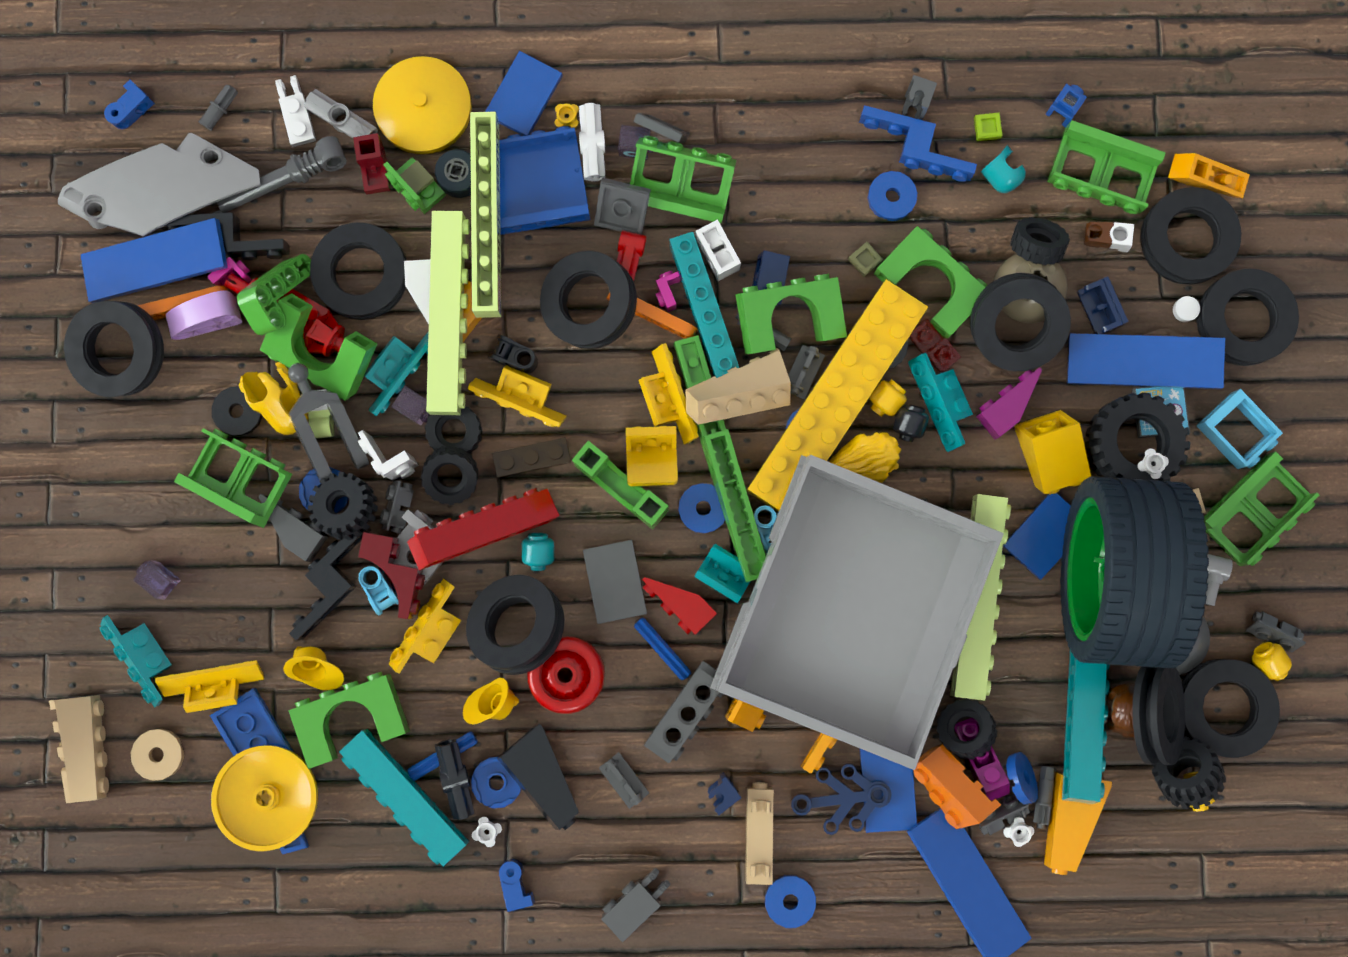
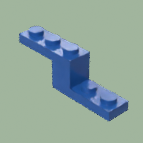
M864 105L859 123L864 124L869 129L881 128L888 130V133L892 135H906L899 163H903L905 167L910 169H926L933 175L952 176V179L961 182L970 181L975 174L977 166L975 163L929 152L936 126L935 123Z

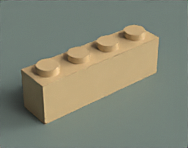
M776 348V350L770 351V354L763 358L756 357L743 367H734L727 370L728 373L716 378L714 376L686 389V413L699 425L789 406L791 382L780 350Z
M100 695L50 700V710L56 709L57 720L53 721L54 732H58L61 738V742L57 747L58 757H60L61 761L65 762V767L61 769L66 803L106 798L109 790V781L105 777L107 754L104 752L103 741L106 738V731L104 726H102L104 704L100 700Z

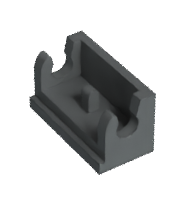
M913 75L904 96L906 101L902 114L906 116L908 109L913 107L917 111L914 118L923 120L937 83Z

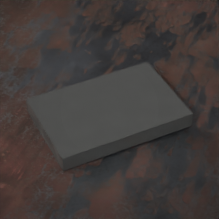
M632 540L584 549L583 554L597 624L647 614Z

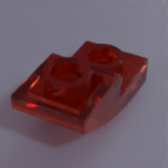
M924 319L918 324L909 336V339L922 354L926 353L931 364L941 373L945 372L961 358L947 338H942L928 319Z

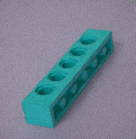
M694 232L669 239V247L677 270L681 275V282L713 376L716 378L728 373L727 370L740 367Z

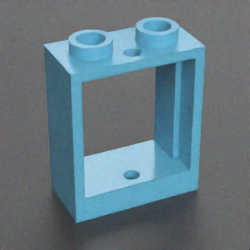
M1241 389L1230 393L1196 425L1237 469L1251 468L1261 459L1259 455L1264 450L1268 452L1278 444L1276 439L1283 434ZM1235 407L1264 435L1243 456L1215 428Z

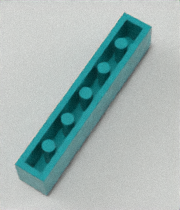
M1071 651L1069 656L1062 800L1095 804L1101 801L1105 792L1104 783H1101L1102 772L1105 771L1106 759L1103 757V746L1107 742L1104 721L1108 717L1105 695L1109 692V680H1106V671L1109 669L1110 664L1083 663L1078 661Z
M368 729L362 730L339 751L343 756L341 758L343 763L349 769L354 768L360 774L358 777L360 782L367 788L371 787L377 793L376 799L382 806H389L394 812V819L401 826L406 825L412 832L410 834L411 838L418 845L423 844L429 852L427 854L435 864L438 865L440 863L444 867L470 842L422 788L410 778L409 774Z

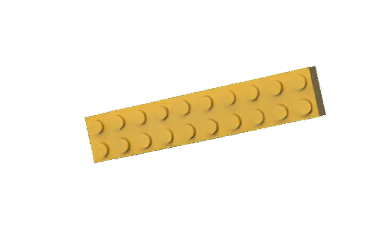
M887 279L883 282L746 489L748 493L779 512L800 456L807 457L813 455L825 461L829 459L913 332L928 306Z

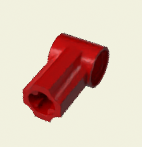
M622 230L618 244L619 254L617 262L628 271L634 282L639 259L644 253L647 236Z

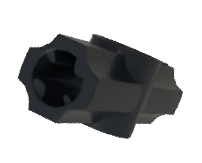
M457 739L443 740L435 744L441 770L439 773L444 793H447L453 820L466 819L475 814L469 790L468 772L466 766L462 763Z

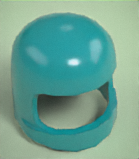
M1008 145L981 171L983 176L999 193H1009L1015 190L1026 177V170L1023 165L1012 169L1007 164L1006 158L1013 152Z

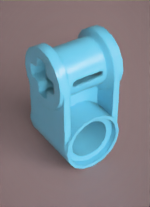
M765 505L755 509L753 515L764 552L767 555L771 545L769 543V535L777 515L773 508ZM761 510H766L770 513L771 520L768 524L759 522L758 513Z
M368 566L360 571L359 582L377 615L383 614V610L395 603L399 605L397 592L380 567ZM371 570L375 571L378 575V580L373 585L369 584L366 579L368 572Z

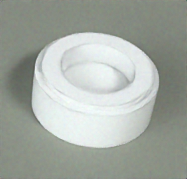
M1190 296L1180 298L1173 305V314L1181 322H1190L1200 313L1199 302Z

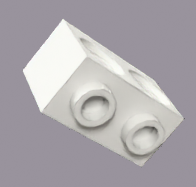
M718 220L695 231L696 241L718 281L740 270L741 262Z

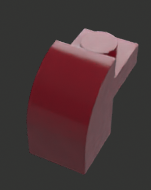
M378 133L353 137L356 161L361 168L366 195L391 191L389 180L384 175L387 173V170L383 164L387 162V157Z

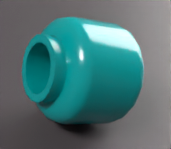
M547 533L528 534V537L522 541V562L530 566V569L533 571L545 570L546 566L554 562L553 539L549 538Z

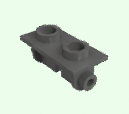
M802 345L788 375L791 382L790 394L803 400L825 357L824 354L819 353L818 348L814 346L809 348Z
M393 481V484L387 488L386 499H388L387 508L381 512L379 523L382 524V530L389 531L391 526V532L400 534L406 524V521L401 518L405 511H401L400 506L410 507L414 490H412L413 485L403 483L402 487H400L401 481Z
M1256 611L1252 617L1255 623L1246 628L1247 632L1255 635L1258 639L1280 644L1285 651L1291 653L1306 644L1302 640L1304 633L1301 632V629L1284 621L1280 623L1278 628L1276 627L1278 619L1263 611Z
M619 752L599 767L629 809L640 803L649 794V791Z
M1015 794L1006 796L1003 800L999 801L1001 806L979 824L982 834L990 836L1005 828L1002 821L1005 818L1009 825L1014 822L1016 817L1025 819L1026 815L1030 813L1029 805L1022 804Z

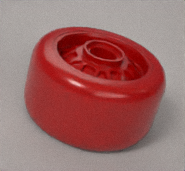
M562 636L552 656L538 668L527 672L528 685L534 698L544 708L560 714L576 713L590 706L600 695L605 682V666L599 652L590 643L578 637ZM564 667L569 668L573 673V678L570 682H563L559 678V672Z

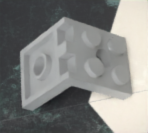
M407 510L401 518L408 522V525L397 537L399 538L398 544L401 545L399 557L394 559V563L418 568L416 564H412L408 560V554L411 550L407 541L415 536L414 531L425 526H429V529L435 527L431 525L433 520L419 510H416V512ZM443 562L423 569L422 575H425L424 585Z

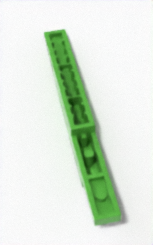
M699 335L673 343L687 389L711 378ZM724 420L699 425L696 423L708 468L746 582L756 580L766 556L729 430H726Z

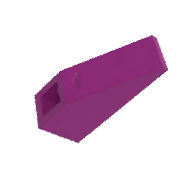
M1041 368L1034 372L1031 370L1026 371L1018 377L1021 381L1015 387L1009 384L999 392L1001 398L995 402L990 399L979 408L982 412L976 417L994 440L1020 422L1042 372Z
M969 718L957 723L954 729L957 738L962 741L974 739L979 733L978 722L973 718ZM991 746V749L985 752L983 756H978L971 760L966 758L975 782L978 780L983 785L981 791L993 801L1009 794L1010 782Z

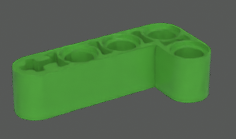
M306 254L282 261L238 293L237 303L256 334L265 335L282 329L285 326L284 313L276 300L310 276L311 259Z

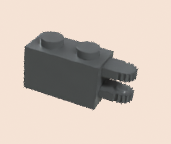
M654 868L642 880L639 879L636 883L630 881L621 890L623 895L617 901L614 898L611 899L602 909L604 913L601 920L622 943L661 906V901L658 897L671 883L665 880L653 892L647 887L658 876L660 871L657 868Z

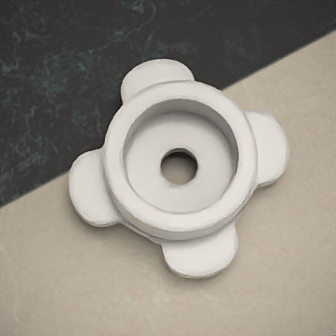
M1147 449L1144 459L1138 463V469L1141 472L1149 473L1151 478L1158 479L1161 477V472L1168 465L1169 461L1166 456L1156 453L1154 449Z
M481 817L478 820L479 825L477 829L472 832V838L475 841L484 843L487 847H492L495 845L497 834L502 831V826L499 823L494 824L490 822L487 817ZM486 829L489 830V834H485Z
M1016 817L1009 827L1004 828L1003 833L1005 837L1013 840L1015 846L1020 847L1030 841L1031 836L1034 834V828L1026 825L1022 817Z

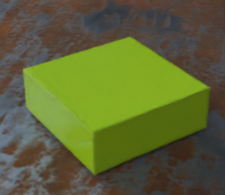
M1000 112L974 116L977 141L1002 138Z

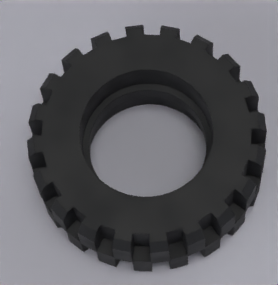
M1142 392L1138 395L1131 393L1111 401L1099 409V413L1094 415L1090 421L1092 426L1087 428L1086 436L1089 437V441L1085 442V450H1090L1091 456L1087 457L1089 464L1094 463L1097 468L1094 472L1098 476L1170 481L1171 477L1176 476L1181 471L1179 466L1187 461L1188 456L1184 452L1190 450L1191 442L1186 441V436L1190 435L1188 427L1184 428L1182 422L1185 421L1183 415H1176L1174 412L1176 407L1172 403L1165 405L1163 403L1164 398L1158 395L1152 398L1150 393ZM1131 419L1146 421L1158 433V436L1155 437L1157 443L1156 453L1166 456L1169 461L1168 465L1161 472L1160 478L1153 479L1149 473L1141 472L1138 469V465L1129 462L1121 454L1117 444V433L1121 424Z

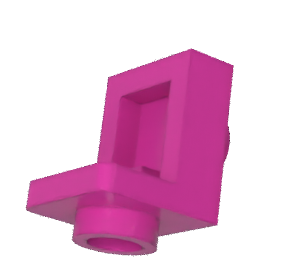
M230 257L226 259L228 268L211 272L207 276L216 286H224L226 280L231 281L228 276L232 273L236 276L239 274L248 283L252 281L247 275L250 270L241 260L235 262Z
M673 271L665 272L656 280V287L659 293L655 295L659 306H665L667 313L676 310V301L669 286L681 281L679 271L675 273Z

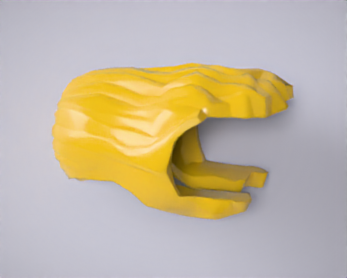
M280 362L275 363L277 371L287 384L286 388L280 387L279 383L267 372H246L243 376L241 375L239 388L244 393L248 405L254 411L261 413L277 432L283 435L294 434L296 430L288 413L300 397L297 383L290 380L286 365ZM307 412L304 415L308 421L309 417Z
M875 432L871 436L858 434L843 446L829 462L882 483L888 478V473L899 468L897 461L900 459L899 453L901 448L898 447L899 444L896 438L888 433L882 432L879 434Z

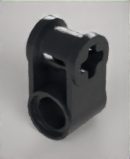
M498 334V342L493 353H489V359L526 374L536 370L538 359L530 348ZM524 355H529L532 358L531 362L525 366L520 365V359Z

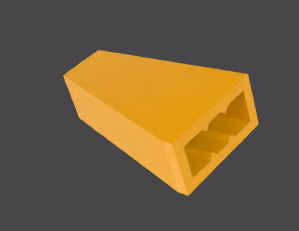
M1056 772L1052 799L1053 807L1050 825H1048L1044 865L1051 868L1052 873L1067 875L1068 871H1077L1111 790L1112 781L1101 779V783H1104L1105 792L1099 803L1087 804L1062 800L1063 773Z

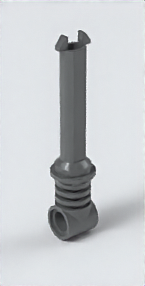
M327 136L316 143L314 151L310 149L308 153L304 152L303 156L301 154L290 155V159L287 160L285 166L260 177L261 186L211 204L212 206L218 204L220 210L213 213H227L293 181L305 184L312 177V174L317 175L318 172H323V169L330 172L340 170L346 165L347 160L339 139L334 136Z

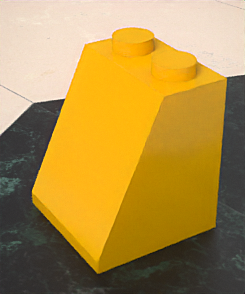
M1062 410L1014 426L1034 485L1043 494H1054L1067 486H1079L1085 479L1091 477L1080 423Z

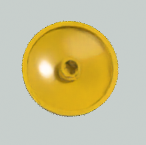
M412 57L395 64L381 77L373 97L374 117L383 135L399 149L414 154H431L451 146L464 133L470 121V112L472 111L470 92L463 77L450 64L433 57Z
M273 745L252 747L232 757L218 773L211 794L213 816L221 832L236 845L253 851L275 850L296 840L310 825L318 803L317 783L312 770L308 769L306 762L291 750Z

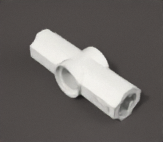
M585 103L579 106L581 124L579 141L580 152L583 155L584 180L591 182L600 181L602 178H605L606 174L604 161L605 138L604 130H602L600 104Z

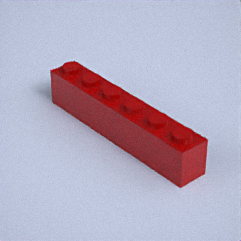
M537 488L523 493L524 497L519 499L514 495L504 499L502 505L496 506L495 503H491L482 507V512L474 514L473 510L461 514L459 520L452 522L451 518L437 523L436 528L429 529V526H425L414 531L415 536L408 540L407 543L419 571L550 523L559 517V514L548 488L539 492Z

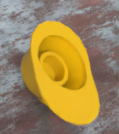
M297 646L294 650L293 658L285 662L283 667L284 673L289 678L320 690L337 689L344 682L343 672L335 665L327 662L326 654L317 647Z
M497 678L491 683L478 688L467 698L463 707V718L468 724L473 725L487 719H505L513 707L519 703V699L509 689L508 682L504 678Z

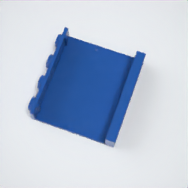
M563 126L551 132L538 130L532 132L531 135L521 136L514 134L508 136L507 139L499 140L500 235L590 220L575 128Z

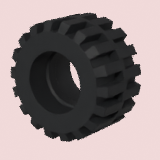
M1184 737L1181 754L1174 765H1164L1160 761L1157 764H1152L1154 767L1152 768V774L1166 800L1171 801L1172 805L1176 807L1181 804L1183 809L1189 810V807L1193 806L1195 810L1200 809L1202 804L1208 806L1211 804L1210 800L1214 799L1216 801L1219 798L1218 792H1223L1225 788L1223 785L1226 782L1225 771L1215 750L1207 742L1204 741L1202 743L1199 738L1194 737L1193 740H1190L1189 737ZM1186 768H1200L1199 772L1191 778H1177L1180 772Z

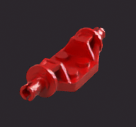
M232 273L228 278L236 284L226 280L224 286L238 294L257 280L258 277L248 283ZM291 289L279 298L281 299L292 293L313 306L303 331L304 343L310 354H323L329 357L334 351L339 352L344 340L345 327L338 324L331 311L294 289ZM315 340L318 341V342L323 343L324 346H323V345H320V344H317V343H314Z

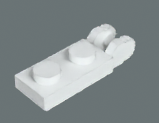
M296 75L290 76V83L295 95L287 96L282 80L275 81L280 96V107L292 147L316 141L309 111L304 107L306 99L301 92L299 81Z

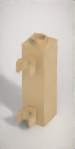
M753 782L752 787H746V884L772 885L774 790L772 787H768V783Z

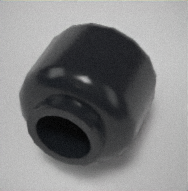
M906 404L905 407H901L897 411L893 430L900 434L899 439L913 442L914 438L920 439L925 435L929 416L925 413L926 409Z

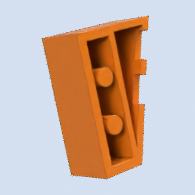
M941 744L929 749L919 758L917 766L913 770L914 776L926 787L931 800L939 805L945 813L947 822L955 827V829L980 824L1001 804L996 799L991 801L981 791L983 785L978 780L973 783L963 773L965 767Z

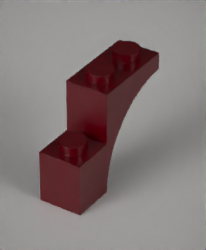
M363 532L358 557L373 562L389 576L398 596V618L413 619V616L418 614L420 600H417L418 591L423 589L425 575H422L423 569L419 571L416 567L394 563V559H398L401 545L398 544L399 538Z

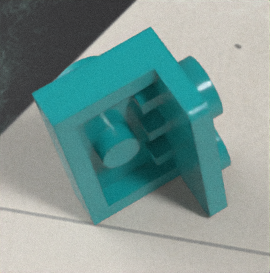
M717 544L713 545L694 576L736 603L739 602L750 581L746 582L738 557Z

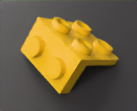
M637 426L626 428L628 485L657 486L677 484L676 426Z

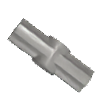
M317 89L310 92L306 97L304 107L331 124L337 131L345 133L351 138L378 132L375 126L351 112L344 104L337 103ZM339 115H346V118L343 121H336Z

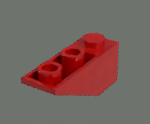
M646 577L642 579L645 583L642 588L652 598L657 595L663 601L660 606L669 616L674 613L681 620L678 625L687 634L692 631L696 635L717 614L698 594Z

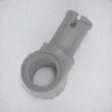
M1208 554L1209 566L1207 571H1209L1207 579L1206 604L1215 606L1219 585L1229 579L1233 563L1231 559Z

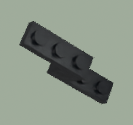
M233 212L185 215L160 227L163 231H168L216 218L220 221L226 259L228 257L232 259L242 257L243 260H256L257 256L280 259L282 255H290L289 244L284 239L240 241V219Z
M362 528L360 530L362 535L359 537L352 534V539L350 540L343 538L339 542L337 540L328 546L326 549L328 553L321 560L317 558L309 565V572L305 576L325 598H319L310 607L312 611L306 617L303 615L293 623L292 627L294 629L289 634L296 641H302L356 588L336 565L362 540L363 532L369 533L371 531L370 528L367 531Z

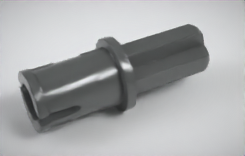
M225 85L214 102H209L211 105L198 122L206 129L212 131L223 114H227L226 109L238 94L237 90L230 85Z

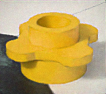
M558 104L555 107L557 114L555 125L558 128L563 126L576 128L579 125L577 120L579 107L577 105Z

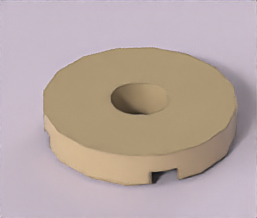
M165 729L149 730L141 734L134 742L131 750V763L135 771L143 778L152 781L163 780L174 775L181 767L184 759L182 742L172 731ZM156 747L162 749L164 753L163 759L160 762L155 761L152 757V752Z

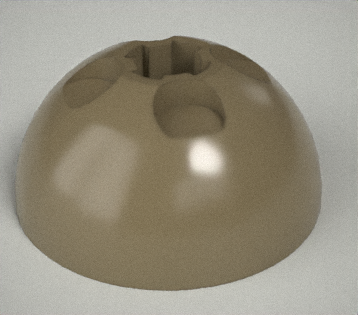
M1014 254L1005 260L996 272L994 281L1013 273L1038 275L1049 281L1066 299L1068 289L1067 278L1059 263L1054 265L1035 264ZM1015 300L1002 309L1007 316L1018 322L1033 324L1045 321L1043 308L1034 300Z

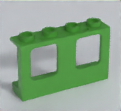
M1071 120L1064 130L1047 182L1052 183L1055 188L1060 190L1069 189L1075 191L1080 197H1092L1100 200V203L1104 205H1116L1123 208L1127 213L1140 214L1148 207L1146 200L1157 167L1163 162L1166 152ZM1069 151L1087 155L1095 160L1088 183L1061 174ZM1115 167H1121L1141 175L1135 199L1108 190Z
M653 136L640 137L636 143L637 150L630 184L651 189L648 206L712 222L718 220L721 224L737 160L731 159L730 155L724 153H717V155L709 154L707 150L699 147H693V149L684 148L678 142L670 141L668 144L659 142V139ZM647 150L676 157L671 182L664 183L644 177L643 170ZM695 162L724 168L718 194H710L692 189L691 181Z
M203 428L201 432L210 436L189 476L178 473L174 482L247 522L264 528L292 473L284 470L286 466L284 463L274 458L269 462L265 460L266 454L252 448L251 452L246 450L247 444L233 438L232 442L228 441L227 437L229 435L218 429L210 432ZM223 444L237 450L241 454L237 465L226 483H222L207 474L212 460L219 447ZM260 464L277 471L279 474L272 491L264 503H259L245 495V489L257 466Z
M1277 452L1266 454L1204 515L1206 533L1239 566H1253L1263 557L1261 553L1267 547L1271 548L1276 545L1280 540L1279 535L1284 530L1288 531L1293 528L1298 522L1296 518L1301 513L1305 514L1315 506L1314 500L1319 496L1317 492L1310 494L1279 463L1283 458ZM1272 478L1278 479L1297 500L1296 504L1280 519L1276 518L1256 497L1258 491ZM1237 512L1243 513L1262 533V537L1246 553H1242L1221 531L1222 527Z

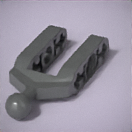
M301 363L293 364L288 370V376L291 381L298 384L302 394L288 414L319 481L323 478L327 481L330 480L329 475L332 472L304 414L325 404L356 469L359 470L369 465L368 458L358 443V436L337 393L312 390L307 380L309 375L308 368Z

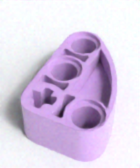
M217 291L191 299L165 314L170 336L173 340L186 339L242 323L237 298L229 291Z

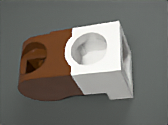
M1116 222L1086 223L1084 245L1128 252L1132 247L1134 224Z

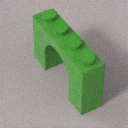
M917 226L880 264L874 275L882 282L887 279L897 286L911 270L919 266H933L941 270L950 282L951 295L947 304L928 324L947 340L971 315L977 297L987 287V284L979 278L975 279L969 273L970 270L964 263L953 259L951 252L945 246H939L933 240V236L928 230L920 229Z
M829 274L814 276L815 281L806 282L805 278L790 280L791 285L782 286V282L766 284L767 289L758 290V286L742 288L743 293L735 295L745 354L776 350L771 323L772 313L777 303L787 296L797 297L809 307L812 314L816 341L847 337L838 277L830 278Z
M292 293L279 299L278 305L284 313L285 326L282 329L267 333L260 351L267 354L270 359L279 361L289 368L296 363L305 365L308 368V379L311 383L321 386L330 392L337 393L339 399L346 401L355 395L377 343L355 331L344 338L335 362L323 363L309 353L303 339L304 327L313 306Z
M589 440L572 459L576 468L652 530L669 511V506L649 489L646 491L640 486H629L627 475L618 469L609 460V457Z
M382 672L367 676L368 682L359 684L357 680L343 685V691L335 693L334 689L323 692L319 694V700L311 702L310 698L296 702V708L288 710L308 769L338 758L329 731V720L335 708L345 701L358 702L370 711L381 742L410 732L391 674L384 676Z

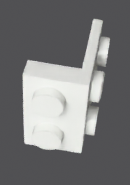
M363 430L358 432L361 438L358 440L360 447L374 459L371 465L378 475L381 474L383 478L387 477L392 481L399 477L403 479L415 472L414 468L419 466L415 458L405 450L387 461L373 437Z

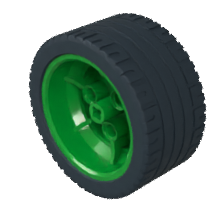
M1094 476L1085 479L1078 487L1070 506L1061 557V613L1068 647L1073 656L1083 663L1176 668L1189 657V653L1192 652L1193 646L1197 641L1196 637H1198L1202 625V616L1205 611L1204 604H1206L1207 579L1209 571H1207L1209 566V558L1207 556L1209 553L1207 546L1208 538L1199 500L1195 492L1183 482Z

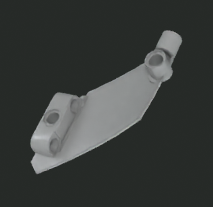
M188 133L177 150L161 143L105 165L71 183L68 182L60 192L58 205L84 218L93 228L103 229L110 226L146 236L189 213L238 193L261 186L260 175L257 168L201 137ZM210 160H217L213 164L208 163ZM102 211L99 215L92 216L95 212Z

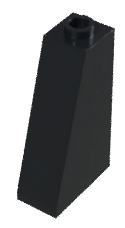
M537 724L503 752L497 760L555 830H560L561 828L566 830L575 823L576 819L574 817L579 811L543 727Z

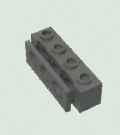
M704 661L700 663L644 743L646 748L667 763H670L672 759L675 761L679 759L685 750L682 745L687 738L692 740L699 730L698 722L702 717L706 719L714 708L712 702L715 698L723 696V693L710 688L716 669ZM701 685H706L710 689V694L705 699H700L696 696V689ZM690 706L695 709V716L692 719L686 720L681 716V711L684 707ZM670 728H677L681 736L678 740L671 741L667 738L666 732Z

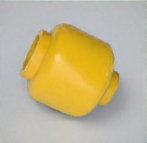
M892 379L889 382L883 380L869 397L873 403L870 408L881 417L884 414L891 417L895 416L897 411L907 401L904 395L906 390Z
M1264 642L1254 649L1252 663L1269 680L1279 681L1288 675L1292 662L1280 644Z

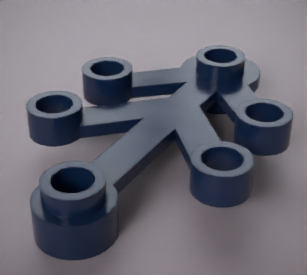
M848 763L841 769L842 776L847 780L852 779L865 790L853 792L831 775V771L827 767H820L816 772V779L821 783H826L839 794L811 798L806 794H798L793 798L791 807L797 815H806L810 812L811 808L840 805L834 815L827 819L823 825L824 831L827 834L834 835L838 832L839 824L854 804L866 802L858 815L852 816L849 820L851 830L859 832L864 828L866 819L875 807L881 808L890 802L891 790L889 786L881 781L871 783L857 772L853 764ZM846 767L853 768L854 774L852 776L845 775L844 769ZM821 770L828 772L829 776L827 779L823 780L819 777ZM875 790H882L884 795L881 799L874 797L873 793ZM800 799H804L807 802V806L803 809L797 805ZM854 819L861 820V827H853L852 821ZM828 822L836 824L834 831L827 829L826 825Z

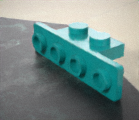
M429 332L426 333L414 350L393 336L365 372L364 376L383 390L368 410L372 414L377 416L379 412L381 414L384 413L390 405L389 399L394 393L398 394L403 389L406 383L404 380L408 374H413L421 364L419 360L424 353L428 354Z
M926 353L920 354L908 361V365L945 450L950 452L965 445V440L956 421L965 419L973 415L954 369L936 375Z
M108 615L103 617L100 627L101 634L106 640L110 639L115 646L113 650L116 657L120 661L124 660L129 668L127 669L129 677L133 682H138L143 689L141 694L148 704L152 703L154 707L159 706L163 699L150 679L169 669L172 664L145 623L121 635Z

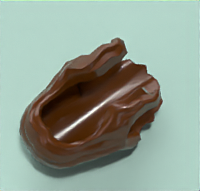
M1126 683L1109 688L1107 699L1113 702L1111 717L1107 718L1106 725L1110 731L1129 738H1135L1132 714L1135 683Z

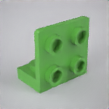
M413 157L397 171L388 162L384 163L383 165L387 170V173L384 175L398 193L401 192L413 210L416 211L419 208L425 214L446 196L445 192L435 181L417 195L403 180L400 174L416 161Z

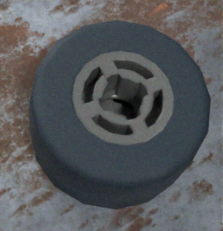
M453 149L447 151L439 157L435 164L436 180L441 189L451 197L464 198L471 195V154L464 150Z

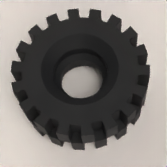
M339 472L337 476L332 473L329 475L330 480L327 481L323 478L320 480L322 485L320 487L315 485L313 488L316 494L309 497V501L313 503V505L308 506V511L312 513L309 517L318 529L339 540L343 538L350 540L352 539V534L359 537L362 535L360 531L362 528L366 531L370 528L367 524L368 521L374 522L376 518L372 515V512H377L378 506L373 503L377 502V497L373 494V489L354 474L348 473L347 475L345 472ZM342 497H348L350 499L348 508L343 513L336 514L334 508L337 501Z

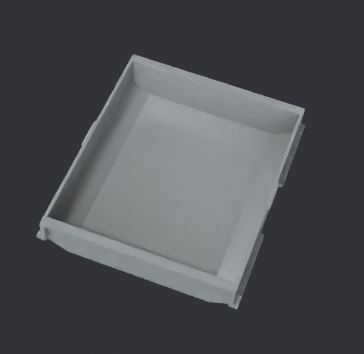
M801 455L769 535L772 543L750 599L747 603L742 604L710 688L915 770L950 675L959 660L967 638L968 627L1004 533L816 456L809 455L805 457Z

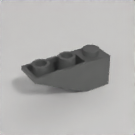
M263 494L258 496L261 503H264L268 496ZM279 499L269 518L282 544L286 549L304 561L312 562L328 537L314 525L313 521L309 525L302 520L304 515L291 507L290 510L284 508L282 506L283 501Z

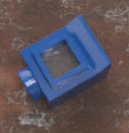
M1066 84L1046 112V115L1050 116L1055 110L1066 118L1062 123V126L1066 128L1087 97L1083 95L1084 92L1079 86Z

